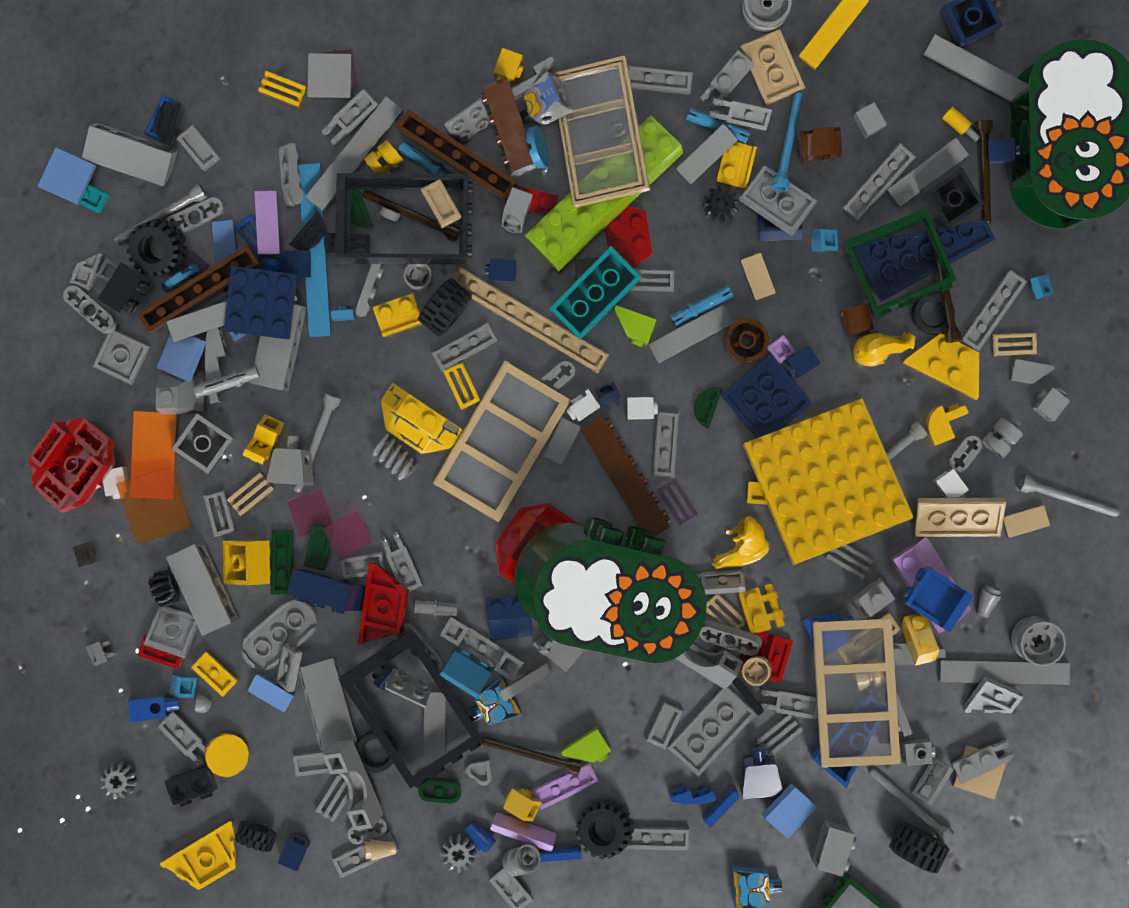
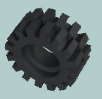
M241 821L234 839L247 848H253V850H259L260 852H271L277 833L273 829H268L267 826H262V824H256L252 821Z

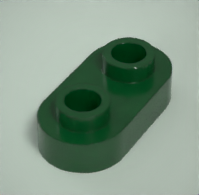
M426 779L427 782L418 788V794L422 800L434 803H456L462 793L461 787L457 782L448 780ZM431 786L434 791L428 793L426 792V787ZM453 788L455 794L449 795L447 789Z

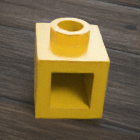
M502 48L494 69V76L497 77V81L507 77L509 82L515 84L516 78L520 79L524 67L521 66L523 55Z
M521 788V790L512 789L505 798L506 803L503 809L523 821L533 822L542 802L532 796L533 792L526 788Z

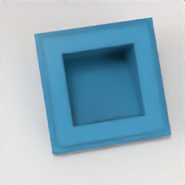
M820 228L811 230V250L838 251V229Z
M172 674L170 696L174 698H195L197 677Z

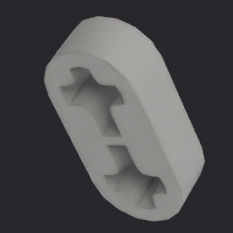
M562 361L546 374L540 382L544 383L546 379L551 381L556 377L558 381L553 386L554 390L558 391L574 376L575 367L571 362ZM562 365L565 367L569 365L571 367L569 370L570 376L563 375L561 378L557 376L562 371L560 368Z
M966 436L962 439L948 458L949 468L954 469L956 472L966 470L982 448L981 440L976 436ZM975 440L974 445L976 449H970L966 453L965 451L969 446L967 441ZM962 455H964V458L961 460L963 466H957L955 468V461H953L954 458L959 459Z
M383 816L378 820L379 824H383L381 831H378L377 828L373 830H358H366L361 835V839H358L357 836L353 837L352 834L355 830L351 826L347 834L349 841L353 844H362L370 839L382 836L388 827L387 820Z

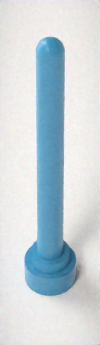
M801 92L794 94L779 171L771 183V188L780 192L788 191L790 181L788 180L787 170L803 97Z

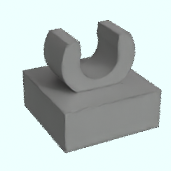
M109 641L101 644L96 642L86 647L94 667L107 662V658L114 655V652L106 654L103 651L104 646L110 644Z

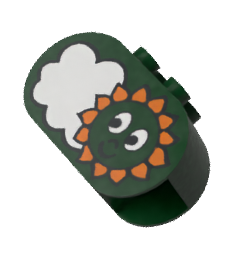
M1088 39L1067 41L1048 50L1036 63L1026 68L1017 77V79L1029 84V86L1015 96L1011 102L1009 101L1010 138H1015L1016 144L1020 143L1021 156L1017 157V163H1010L1012 198L1019 211L1026 218L1038 225L1053 229H1071L1082 226L1115 211L1129 198V62L1120 52L1105 43ZM1020 106H1029V111L1021 108Z
M588 516L585 526L574 523H560L543 529L529 540L516 564L514 577L516 595L524 611L536 620L543 632L555 642L649 663H664L682 655L698 637L705 621L707 608L704 587L697 574L687 564L664 549L665 540L653 537L654 532L640 527L628 526L627 533L624 535V531L612 527V522Z

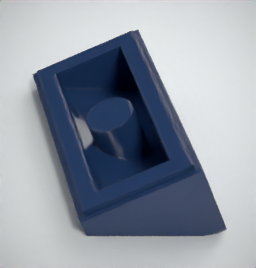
M758 215L759 241L802 239V224L794 235L791 236L763 216Z

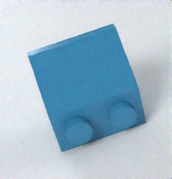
M463 648L461 650L455 649L440 676L477 698L492 674V671L489 669L491 666L482 660H479V662L471 658L472 654Z

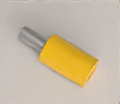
M954 106L942 117L960 135L966 133L975 142L980 138L970 128L972 122Z

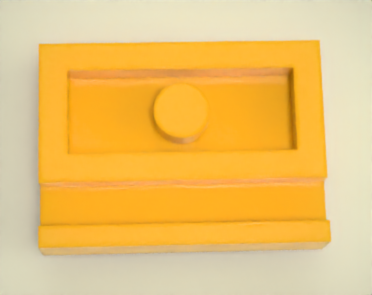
M739 142L732 145L722 155L716 183L746 190L757 147Z
M414 293L373 307L383 337L422 324L418 321L420 310Z

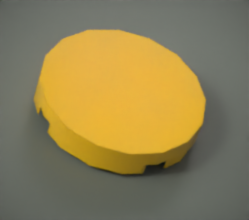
M223 733L216 738L214 737L209 742L204 757L207 766L213 773L222 777H230L244 769L248 762L249 752L247 745L240 737L231 733Z

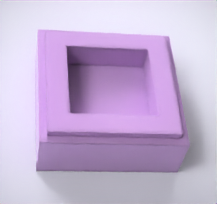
M781 335L767 347V351L779 364L796 352L784 335Z

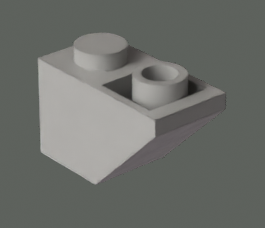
M512 187L503 211L501 227H504L506 231L511 233H522L532 202V194Z

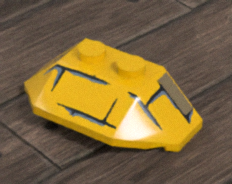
M395 383L391 384L381 399L385 429L421 454L453 448L463 431L462 428Z

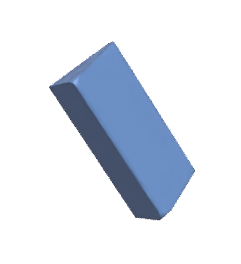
M260 672L255 675L247 690L282 712L286 711L295 696V693L287 692L275 681Z

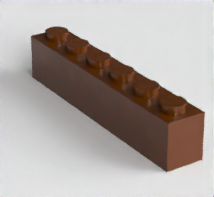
M409 109L396 127L398 132L461 174H468L469 179L505 203L508 200L512 187L516 188L518 185L516 180Z
M246 245L142 310L137 315L148 333L156 332L167 325L166 321L180 317L229 286L231 266L256 269L263 265L253 247Z
M601 416L580 430L639 527L654 532L653 537L670 527L668 522L671 519L665 510L660 511L657 506L660 501L654 491L649 493L646 485L649 483L643 473L638 475L634 468L637 466V463L632 455L627 456L623 449L626 445L620 436L615 437L612 432L615 427L609 417L604 419Z

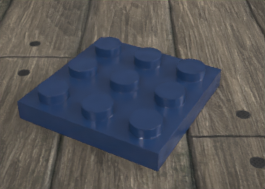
M231 266L224 331L290 340L298 274Z
M771 354L721 395L723 400L756 439L784 428L812 404Z

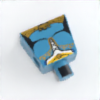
M503 675L483 689L477 698L474 697L477 706L467 711L472 722L484 717L486 723L492 725L521 715L522 711L514 697L503 701L498 693L500 689L508 685Z
M732 866L735 908H757L771 904L770 893L782 892L781 879L769 880V874L766 869Z

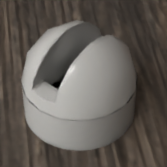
M197 695L195 712H207L212 705L211 700L206 696Z

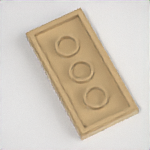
M918 498L913 531L914 537H1001L1006 500L1005 498Z

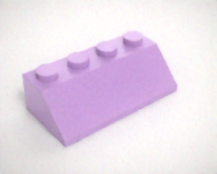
M927 537L921 538L889 558L907 588L913 586L916 581V573L921 567L925 568V566L931 567L934 571L956 584ZM969 605L967 606V608L965 609L957 623L971 610V607ZM928 619L934 632L940 634L945 631Z

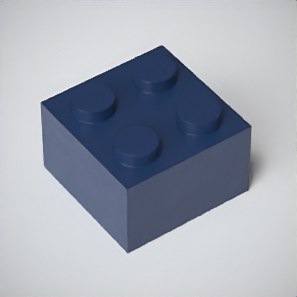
M954 0L945 4L940 10L956 46L960 48L998 31L1003 26L991 0Z

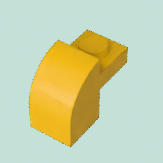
M958 403L946 407L947 412L944 411L941 405L929 412L925 420V431L928 434L927 437L931 446H936L955 438L949 421L968 414L966 405L959 406Z
M265 414L257 424L254 436L246 446L243 456L263 464L266 459L270 458L285 423Z

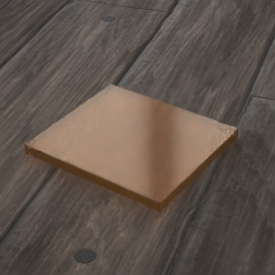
M171 466L116 483L136 544L191 527Z

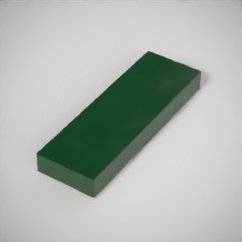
M272 530L271 595H289L287 590L294 569V530Z

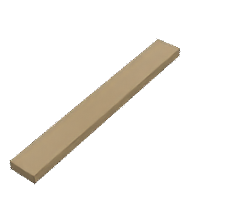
M460 267L454 280L472 294L471 299L594 372L599 373L609 354L587 341L579 339L575 334Z

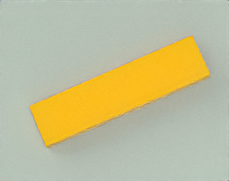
M842 0L798 57L816 70L869 0Z

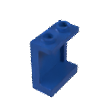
M921 567L915 575L916 581L913 586H909L905 590L902 602L944 630L951 632L974 595L960 588L931 567Z

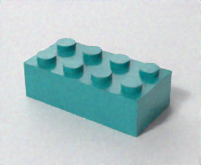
M610 246L549 309L579 339H583L628 294L643 276L614 247Z

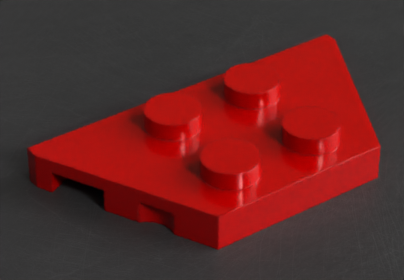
M627 206L605 227L608 249L610 246L614 247L633 267H636L652 255V247L646 211Z
M370 562L368 567L358 644L402 633L404 628L409 589L376 562Z

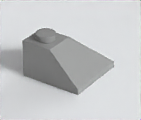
M195 370L191 382L167 372H160L156 385V410L161 415L205 413L204 396L197 399L193 390V385L204 383V370Z

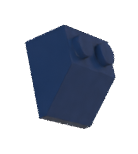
M517 595L486 598L490 640L533 637L532 618L520 605Z

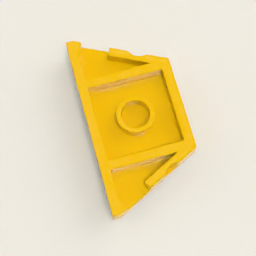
M939 333L902 362L974 400L979 398V352L959 342L946 343L945 336L942 333Z
M233 820L228 821L160 862L161 867L164 869L166 867L174 872L177 877L188 881L197 890L202 889L237 867Z

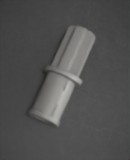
M416 600L414 613L431 614L434 617L436 615L455 617L458 613V605L441 603L438 600H435V602Z

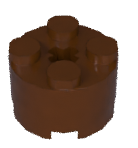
M840 127L797 131L801 162L820 160V156H822V160L841 158L842 141Z
M750 318L740 319L732 324L724 337L725 350L729 356L743 363L755 361L763 356L769 343L768 331L764 325ZM743 335L751 338L749 346L742 344Z

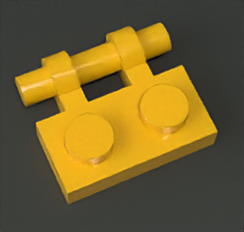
M773 584L764 586L766 594L762 596L759 587L737 594L744 620L750 633L757 634L770 630L769 621L775 620L777 628L785 626L783 619L785 615L783 610H780L777 600L779 596L777 591L774 590ZM768 601L772 613L769 614L766 613L764 603Z

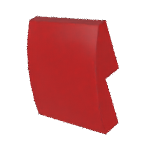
M766 632L757 633L756 635L762 641V646L758 653L753 656L758 655L768 659L772 667L769 679L781 682L793 641ZM741 653L739 659L743 661L740 671H742L745 662L752 656Z

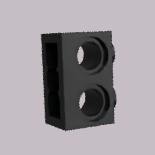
M207 765L169 777L164 781L173 806L180 804V807L191 804L193 802L192 799L200 797L201 800L213 796L212 792L217 789L213 773ZM198 778H202L206 781V788H201L198 786ZM178 785L185 787L186 795L178 793Z

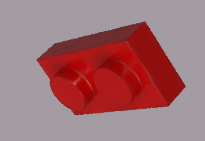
M518 185L516 187L518 190L533 195L529 212L547 215L557 205L559 195Z
M147 635L143 636L137 656L176 669L180 668L183 660L182 657L144 645Z

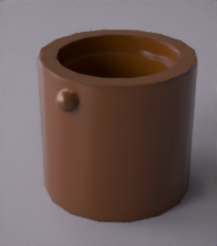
M868 303L841 310L840 315L842 316L847 336L874 329Z

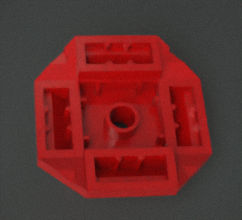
M86 418L53 422L28 457L29 464L32 467L34 489L58 511L63 513L88 503L96 490L102 486V482L115 465L113 453L115 442Z
M550 503L519 508L495 542L500 575L515 584L516 564L523 548L531 538L543 529L560 523L580 524Z

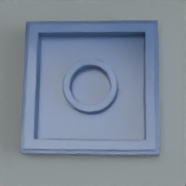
M55 147L37 187L79 205L96 169V165Z
M170 334L157 368L191 382L207 342L194 336L173 342Z
M791 783L761 815L789 838L818 807Z

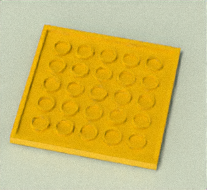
M863 398L743 444L793 565L914 518Z

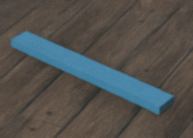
M320 163L298 164L300 173L299 186L303 190L304 197L301 202L302 228L316 212L319 213L324 221V211L305 197L321 178ZM325 233L317 246L304 250L311 251V277H305L309 337L331 336Z

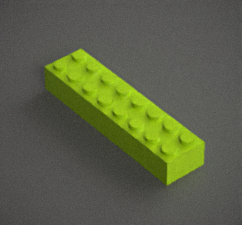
M652 116L639 126L649 185L684 153L681 144ZM631 135L619 146L632 143ZM634 152L603 160L579 183L580 195L639 182ZM570 192L525 236L559 272L641 193L581 207H573Z

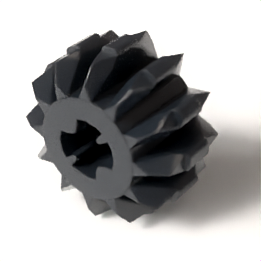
M718 185L717 192L713 188L709 190L712 196H704V199L709 202L704 203L703 208H710L705 214L709 216L711 213H714L713 221H716L717 217L720 216V221L725 222V215L731 220L733 218L731 212L737 213L739 210L737 207L732 206L738 205L740 200H732L737 193L733 192L729 195V186L722 192V186ZM720 199L725 200L724 204L726 205V208L724 206L722 207V209L718 208V203L716 202V200H718V202L720 201Z
M168 569L161 570L149 576V590L155 603L160 607L173 605L180 600L181 592L179 591V585L171 571Z

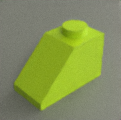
M616 305L614 312L626 337L631 339L630 343L642 347L643 344L648 345L656 319Z
M597 726L561 749V754L565 757L592 763L596 760L602 762L610 756L609 752H611V747Z

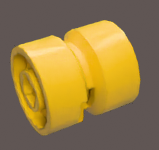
M387 140L377 147V152L372 151L363 158L374 173L390 174L391 168L396 169L404 162ZM381 156L387 162L383 167L377 161Z

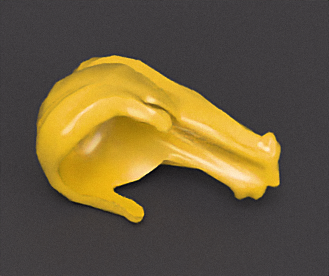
M877 330L864 332L854 344V359L858 364L873 367L884 364V360L890 354L902 353L909 348L914 349L916 337L911 332H903L900 337L878 333Z
M746 516L734 529L726 531L728 535L738 533L737 537L732 538L735 542V547L729 552L713 558L711 565L715 569L725 566L748 565L762 559L770 549L769 542L765 539L763 526L756 519Z

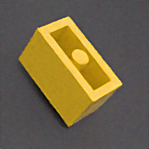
M920 613L905 616L901 624V630L915 666L935 661L939 648L928 619Z

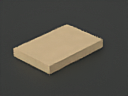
M780 28L740 45L741 52L755 64L751 68L750 73L765 106L805 89V85Z

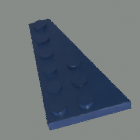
M986 220L936 229L950 264L996 239ZM926 231L881 239L854 249L858 261L880 302L937 272L934 250Z

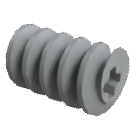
M388 433L374 447L372 455L375 457L381 454L378 461L381 463L387 460L385 468L393 466L391 473L399 472L397 479L400 481L406 478L420 463L413 465V456L406 459L408 451L400 453L402 445L394 447L393 445L396 440L388 441Z

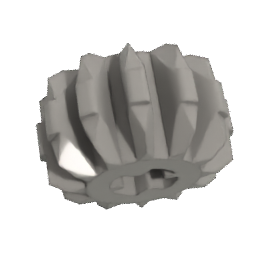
M113 762L110 764V768L106 767L103 769L105 775H101L99 779L105 782L100 785V788L108 789L105 792L106 796L113 793V799H117L119 795L123 799L127 797V793L131 794L134 791L132 786L137 785V781L132 778L137 774L136 772L130 774L129 771L132 766L129 765L124 769V762H120L118 766ZM117 776L119 777V780L122 781L121 784H118V781L115 780Z
M460 834L457 836V841L452 836L449 837V843H443V847L446 850H442L440 853L441 856L445 857L442 863L447 864L450 862L449 870L457 866V872L461 871V866L466 871L469 870L468 863L474 865L475 860L472 857L477 856V851L472 850L475 848V844L471 843L468 845L469 837L461 841L462 837ZM459 849L462 850V855L456 857L455 853L458 852Z

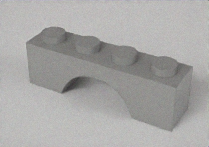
M694 643L682 655L675 658L725 690L737 677L743 664L742 660L726 650L718 653L708 652L697 647Z
M353 740L334 742L322 756L330 774H339L348 786L349 805L347 814L354 830L373 828L384 813Z

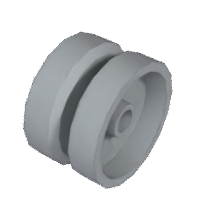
M743 0L741 7L742 16L747 25L756 31H774L781 27L787 19L792 0Z

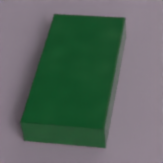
M313 523L303 566L325 570L334 528Z

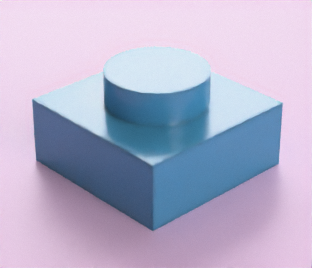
M1049 274L1030 279L1032 283L1031 289L1036 299L1054 295Z
M349 306L336 307L337 310L331 311V317L334 321L356 319L355 310L350 309Z

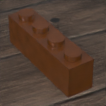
M506 77L483 85L484 92L480 94L484 105L489 104L491 112L487 114L491 126L496 125L498 133L494 135L498 147L503 145L505 154H502L505 167L510 166L511 171H515L534 164L529 153L531 146L526 141V131L508 78Z

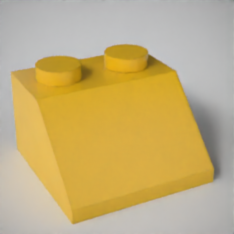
M268 540L223 541V584H270V547Z

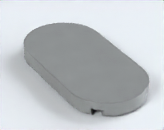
M294 599L280 605L245 636L242 643V656L245 662L250 667L258 670H269L277 666L281 660L284 644L291 643L292 647L298 648L313 635L318 625L316 610L307 601L305 603Z

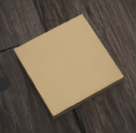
M965 744L961 758L979 750V748ZM1002 763L1001 766L963 784L960 783L956 774L952 785L995 800L1006 763Z

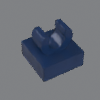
M614 381L594 389L601 406L604 405L607 410L610 409L608 403L614 400L617 405H620L619 398H621V395Z
M382 665L380 667L382 672L379 676L375 673L372 674V677L375 679L373 684L377 688L389 692L385 689V684L390 677L392 669Z

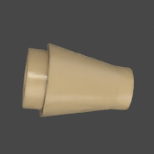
M370 839L364 842L365 859L373 861L389 855H395V841Z

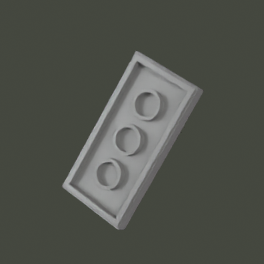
M721 687L668 744L667 748L699 777L752 720L756 713L729 687L726 690Z

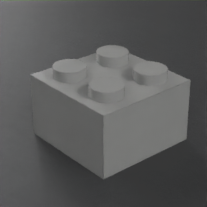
M196 414L172 450L209 474L233 438L199 414Z
M827 819L823 820L812 858L818 870L842 877L844 871H848L850 865V858L848 856L850 850H854L856 845L855 834L849 826Z

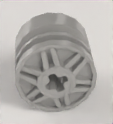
M1029 616L1021 619L1016 623L1011 633V644L1017 655L1035 666L1046 667L1053 665L1060 660L1065 652L1066 640L1064 633L1058 626L1042 617ZM1033 637H1035V638L1038 637V641H1037V642H1036V641H1032V638H1033Z

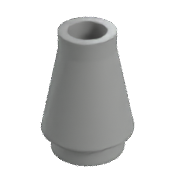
M985 584L984 588H981L976 613L988 618L1002 596L1000 594L1002 590Z

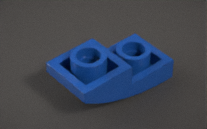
M680 786L672 790L673 793L669 794L671 802L679 804H702L717 800L713 788L708 789V787L700 788L695 791L696 794L692 795L690 787Z

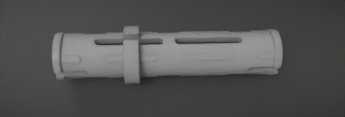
M253 365L252 367L240 371L233 370L231 374L193 385V390L196 398L199 399L200 397L230 387H240L243 383L259 379L260 376L257 367Z

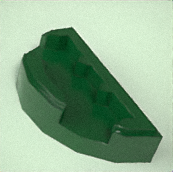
M351 189V222L358 227H374L360 190Z
M713 387L706 389L695 400V417L707 429H709L723 388Z

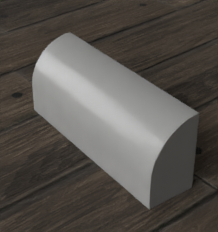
M95 123L89 126L82 159L160 186H165L173 171L178 150Z
M294 304L290 340L260 336L254 362L260 378L250 381L251 384L289 392L306 317V307Z
M204 541L193 544L166 557L202 636L239 619Z
M328 658L300 666L298 675L319 749L327 751L334 742L357 741L341 683L338 680L339 676L334 659Z

